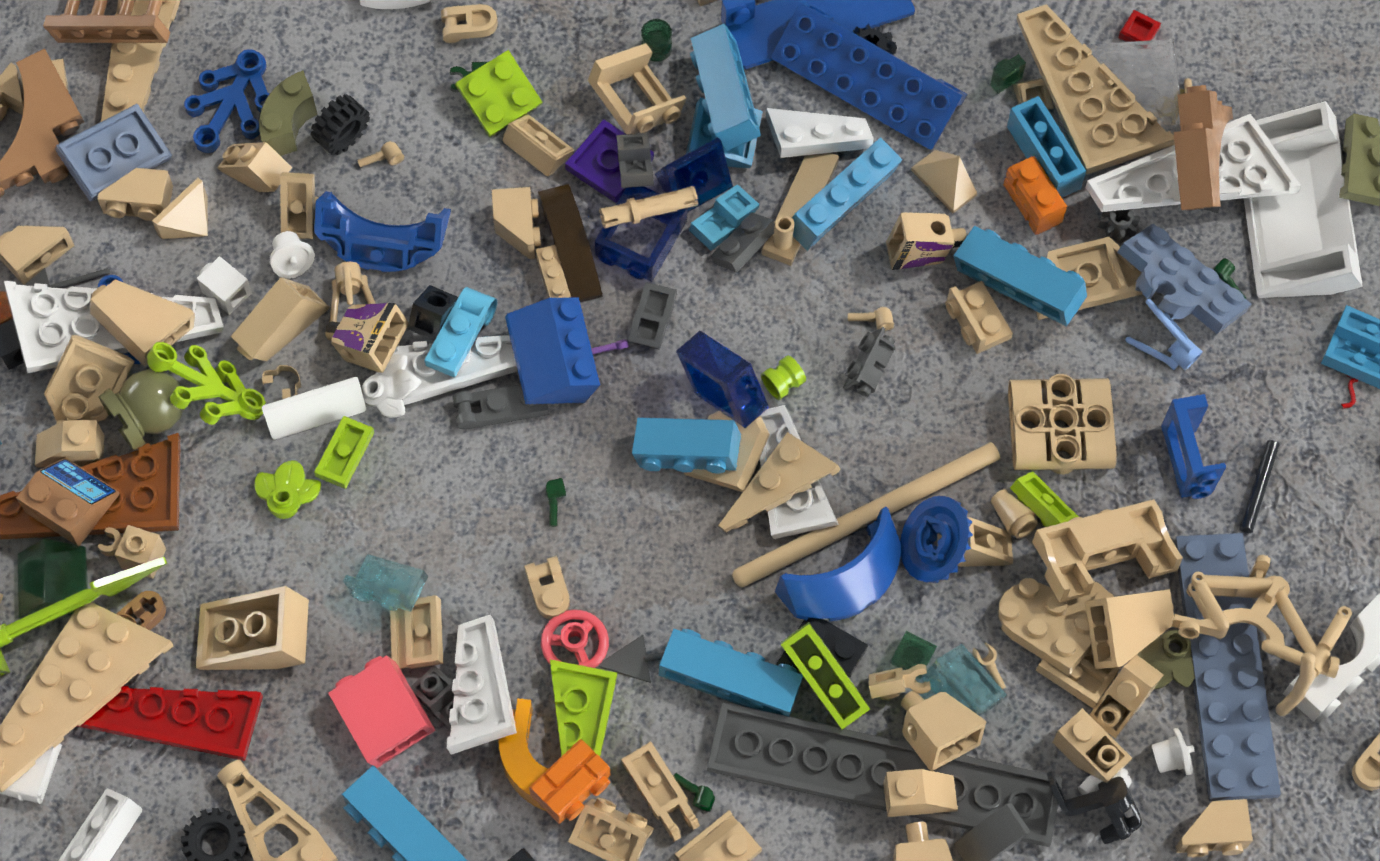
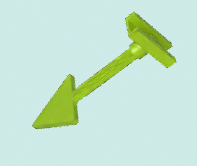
M165 557L89 583L91 589L82 590L9 625H0V648L12 643L14 638L91 603L100 595L115 596L166 565ZM0 649V677L10 673V670Z

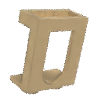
M646 43L596 60L588 78V82L626 135L638 132L646 133L660 124L673 123L680 117L681 110L687 99L684 95L672 99L648 67L653 52ZM633 77L653 106L631 115L610 84Z

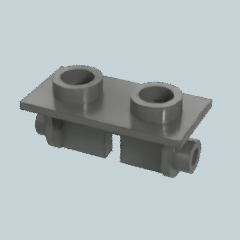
M881 327L872 333L868 332L862 338L858 346L861 350L859 356L850 363L846 370L845 376L848 378L843 386L844 389L855 385L858 387L857 392L866 397L870 393L875 392L883 372L874 367V364L885 368L895 350V340L887 335L882 337L886 328Z

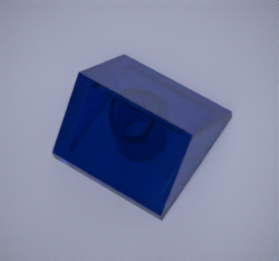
M718 137L664 166L655 173L665 193L693 186L697 193L698 199L696 200L698 201V206L733 188L722 142ZM696 207L680 209L675 212L680 217Z

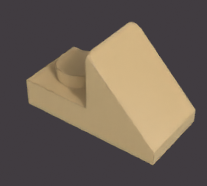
M10 63L0 75V121L5 117L8 108L23 115V82L16 65Z
M282 172L280 175L281 233L291 231L302 239L314 238L315 206L318 197H315V174Z

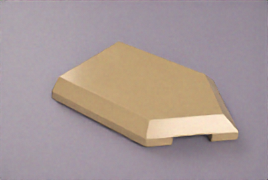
M72 335L44 391L56 423L69 420H97L98 422L105 420L108 413L98 396L109 388L114 394L119 393L134 364V360L86 338Z
M752 396L717 411L708 417V420L735 421L741 433L736 471L725 470L724 473L716 474L705 469H693L692 472H684L686 476L740 492L746 489L770 436Z

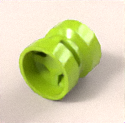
M787 355L779 361L775 369L768 368L762 372L761 380L768 392L775 399L781 400L788 395L789 388H797L805 383L806 376L797 361Z

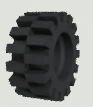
M344 94L343 97L341 95L336 97V101L331 100L328 103L329 107H324L321 110V116L317 115L315 118L317 123L312 124L311 127L313 130L311 131L312 138L331 155H339L341 151H347L349 145L353 146L356 143L355 139L357 137L361 138L363 135L361 131L366 130L368 126L366 123L370 121L369 112L347 94Z
M212 808V812L208 813L205 809L200 811V817L196 818L194 815L190 818L192 822L190 826L185 825L183 829L185 836H181V843L183 844V854L188 861H244L242 856L248 853L247 839L244 835L246 832L243 825H240V820L235 815L232 816L230 811L224 809L223 812H220L219 808ZM213 830H221L228 836L226 849L217 855H209L202 849L204 836Z

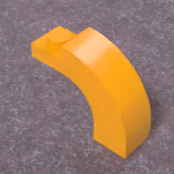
M517 698L516 709H512L517 733L498 739L502 766L515 791L533 806L546 811L530 795L529 789L548 770V768L540 765L532 757L528 749L533 712L532 702L528 699Z

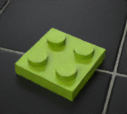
M509 50L455 83V86L489 138L506 128L509 123L528 114L543 103Z

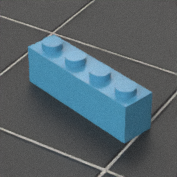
M724 23L692 37L691 42L694 51L690 52V57L695 68L699 70L696 81L702 93L705 94L702 105L707 116L711 118L712 123L708 124V129L715 142L719 140L728 151L760 137L761 133L737 41Z
M880 137L793 215V237L808 251L894 173L902 162L901 157Z
M974 226L953 255L957 271L978 282L982 281L984 285L1066 327L1087 298L1085 281L1078 273L1071 270L1066 272L1056 267L1050 259L1043 256L1038 258L1030 254L1022 245L1018 243L1010 244L1002 240L996 232L990 229H985L984 231Z
M673 629L659 665L658 675L744 707L790 717L803 679V675L799 674L798 670L790 665L779 664L777 666L768 663L763 656L757 653L747 652L743 654L733 650V647L726 642L715 640L713 643L702 639L699 633L690 629H682V631Z
M371 766L342 793L347 804L343 808L345 812L356 823L362 820L370 828L367 834L379 847L382 848L386 844L395 853L391 856L393 861H467L374 766Z

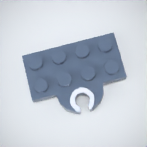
M1151 224L1125 241L1117 252L1142 272L1136 280L1135 291H1142L1146 299L1151 298L1155 292L1163 294L1164 298L1157 308L1170 313L1171 320L1183 319L1193 314L1213 332L1218 334L1245 314L1252 305L1239 290L1230 287L1219 278L1217 272L1203 265L1194 257L1190 250L1181 247L1170 238L1164 229L1154 224Z

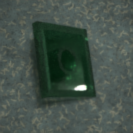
M44 538L18 553V609L20 619L82 590L88 589L86 547H78L74 544Z

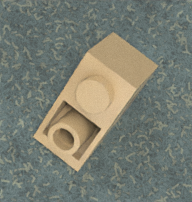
M266 142L231 145L223 153V161L217 167L221 172L258 192H275L280 185V175L282 172H289L292 169Z
M135 168L101 191L97 199L103 214L114 218L133 216L146 221H152L170 204L173 184L166 170Z
M530 187L493 189L492 203L495 233L528 259H535V247L541 246L540 227H533V218H539L538 199H531Z
M1138 655L1134 656L1122 668L1089 715L1107 733L1116 738L1164 675Z
M1083 708L1058 730L1052 742L1077 768L1106 783L1132 760V757Z
M1247 799L1212 801L1175 846L1176 853H1187V856L1192 858L1206 856L1209 854L1208 851H1222L1223 855L1243 853V849H1246L1253 841Z

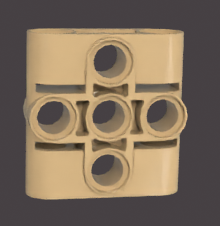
M1056 374L1050 379L1009 380L1008 403L1014 470H1052L1057 474L1064 475L1069 474L1074 469L1115 468L1116 440L1111 385L1108 378L1072 379L1066 374ZM1060 390L1065 393L1066 397H1057L1052 391ZM1088 420H1096L1102 427H1093L1088 423ZM1031 421L1036 427L1032 429L1026 428L1021 422ZM1055 421H1064L1069 427L1061 428L1055 424ZM1066 451L1072 458L1064 459L1057 452Z

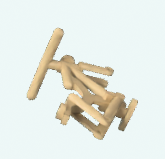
M1259 555L1249 577L1204 575L1202 572H1195L1192 575L1191 583L1188 585L1186 592L1193 598L1204 619L1199 620L1175 614L1171 627L1179 628L1178 633L1188 639L1197 638L1199 633L1222 639L1226 636L1229 626L1236 623H1248L1259 628L1267 638L1261 643L1263 651L1300 666V674L1292 691L1275 708L1279 716H1286L1304 699L1313 680L1319 674L1331 678L1336 677L1340 659L1330 656V652L1352 615L1350 608L1342 606L1338 609L1319 644L1316 645L1288 598L1290 591L1288 582L1281 576L1264 578L1270 566V557ZM1214 596L1258 599L1251 609L1234 608L1222 611ZM1275 604H1277L1304 653L1285 646L1283 633L1267 617Z

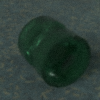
M661 19L647 21L641 29V45L646 43L653 52L650 58L651 61H663L672 52V29L666 21Z

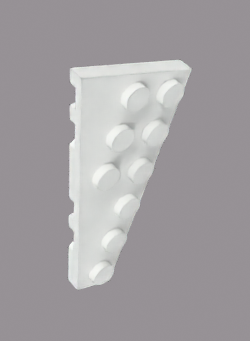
M1251 114L1226 124L1220 149V200L1299 192L1301 188L1300 183ZM1175 145L1087 180L1085 188L1100 211L1107 212L1181 204Z
M4 281L27 374L56 368L72 335L81 336L122 354L129 352L90 314L91 295L97 288L70 286L68 289L50 288L47 287V284L34 283V286L16 285V282ZM175 295L173 298L162 297L190 308L195 313L194 328L177 342L223 332L224 326L215 298Z

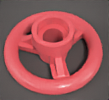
M567 610L561 615L553 617L547 623L541 636V649L549 664L550 659L561 661L555 656L551 647L561 646L575 654L578 665L596 668L607 654L609 636L604 624L595 615L583 610ZM566 621H584L582 624L578 622L568 623L561 630V635L553 634L555 629ZM594 628L599 638L597 652L589 660L584 647L587 645L589 632ZM576 636L581 640L577 644H572L569 642V639Z

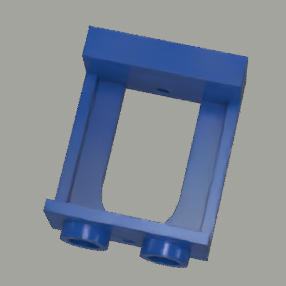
M1205 394L1173 399L1161 424L1181 498L1192 496L1193 499H1201L1211 495L1226 469L1225 463L1203 467L1194 432L1197 431L1208 408Z

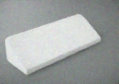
M353 377L263 405L262 410L270 435L273 440L340 420L343 416L350 417L363 413L367 410L358 377Z
M106 788L58 861H110L142 813V808L130 798Z

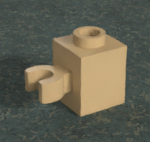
M127 525L123 537L118 530L110 527L106 528V535L114 538L115 541L109 546L98 545V549L103 555L115 556L124 570L162 558L166 551L160 535ZM157 570L146 577L153 579Z

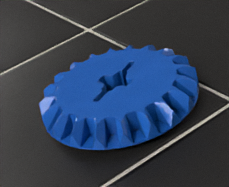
M934 496L921 502L906 520L900 539L901 559L908 573L915 579L926 583H938L939 580H948L950 573L958 572V564L966 562L964 553L966 550L971 549L968 545V539L973 536L969 530L972 521L967 518L968 511L961 507L960 502L946 496ZM937 534L942 535V538L938 540V546H935L934 542L937 540Z

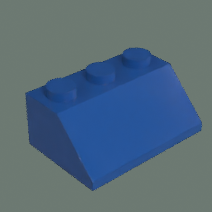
M547 298L507 313L505 319L525 404L585 403L600 386L579 298Z

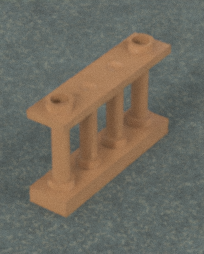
M67 0L64 14L46 15L43 27L58 43H168L170 31L158 17L163 0H150L147 11L143 15H131L135 0H122L119 12L115 15H104L108 0H95L91 13L87 15H77L81 0Z

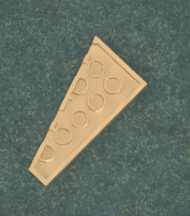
M1047 4L1017 14L1018 25L1074 150L1086 170V175L1175 145L1174 135L1170 131L1166 132L1157 122V118L1150 111L1147 112L1135 100L1136 96L1104 63L1100 64L1092 55V51L1085 44L1082 45L1070 33L1071 29Z
M91 602L76 609L0 725V792H4L36 764L35 761L47 750L59 745L64 740L63 737L77 725L80 727L122 691L121 687L135 675H141L150 667L149 663L161 653L165 654L173 647L172 641Z

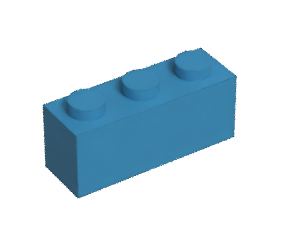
M1037 96L1012 107L1007 128L1026 159L1031 156L1036 157L1062 198L1080 190L1086 170L1041 98Z
M637 418L632 455L639 467L647 471H659L661 468L675 469L685 473L692 472L693 469H705L716 474L724 473L725 470L736 471L741 433L734 420Z

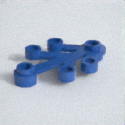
M252 49L244 50L238 55L235 64L214 71L206 70L199 75L201 88L209 93L187 97L184 102L187 114L192 117H198L203 114L206 107L221 103L210 124L198 127L193 134L195 145L199 151L213 153L218 149L221 142L219 134L235 106L241 119L240 127L243 136L247 139H254L260 135L259 122L252 115L244 90L250 81L256 94V108L261 113L263 105H260V103L266 100L270 94L267 92L262 79L267 65L261 53ZM251 64L256 65L253 68H246L248 65ZM235 78L232 85L216 90L219 82ZM206 79H214V81L209 84L204 83ZM194 103L200 104L195 109L189 108ZM250 125L256 126L252 131L245 130ZM206 140H213L209 144H203Z

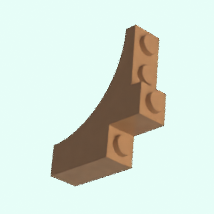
M45 48L16 62L23 82L24 108L16 137L0 160V197L5 194L4 190L14 185L20 187L28 184L34 179L33 176L38 173L44 183L49 181L56 183L69 175V170L55 151L56 145L59 144L56 136L60 134L67 136L76 132L80 128L79 125L84 123V120Z
M1206 85L1187 87V93L1177 94L1181 131L1173 132L1181 210L1221 207L1219 188L1220 149L1225 126L1228 121L1233 120L1232 107L1224 106L1222 101H1217V92L1207 90Z

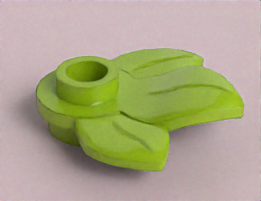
M296 460L282 463L276 469L275 474L259 472L255 478L257 496L267 501L268 510L279 519L293 517L300 505L316 499L321 489V481L315 479L305 480L303 466Z

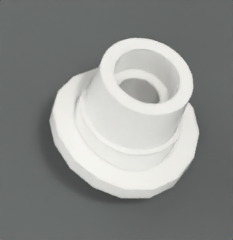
M291 231L282 232L273 239L272 246L274 250L270 255V264L273 271L279 277L286 279L296 278L304 274L311 267L315 257L313 248L308 243L301 242L296 233Z
M1174 728L1175 736L1152 744L1159 772L1185 769L1186 775H1191L1193 768L1190 753L1195 752L1193 745L1187 746L1179 728Z

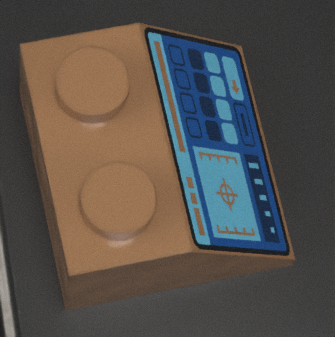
M63 458L37 471L16 499L26 514L79 547L120 493L67 458Z

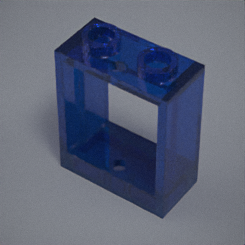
M644 186L627 187L616 205L626 203L627 199L630 198L639 200L660 195V193ZM688 208L652 216V218L667 224V227L649 258L610 240L619 225L606 229L603 227L595 240V256L606 265H616L625 269L628 274L636 279L644 278L652 282L687 223Z
M698 331L676 350L695 395L744 428L749 426L769 408L751 363L702 331Z

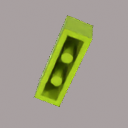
M809 622L781 641V646L841 729H844L870 710L867 702Z

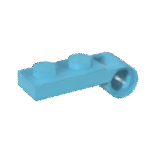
M465 287L424 360L425 366L455 378L482 326H487L491 322L497 308V299Z

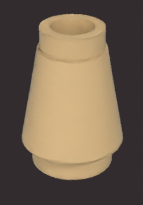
M1006 489L1000 490L992 497L991 503L1009 535H1014L1017 539H1021L1029 535L1036 528L1038 522L1035 519V513Z

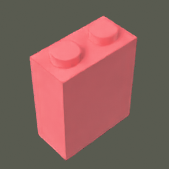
M387 655L370 660L365 664L363 671L355 676L349 675L342 678L336 683V688L328 692L367 763L376 768L436 731L398 664Z

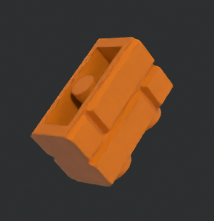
M1031 156L1010 166L1007 169L1003 185L1025 220L1029 221V226L1034 234H1040L1062 223L1067 205L1036 157Z
M580 739L529 787L530 795L557 823H562L566 818L572 821L584 809L583 801L591 794L595 797L598 796L610 784L608 779L611 776L610 767Z

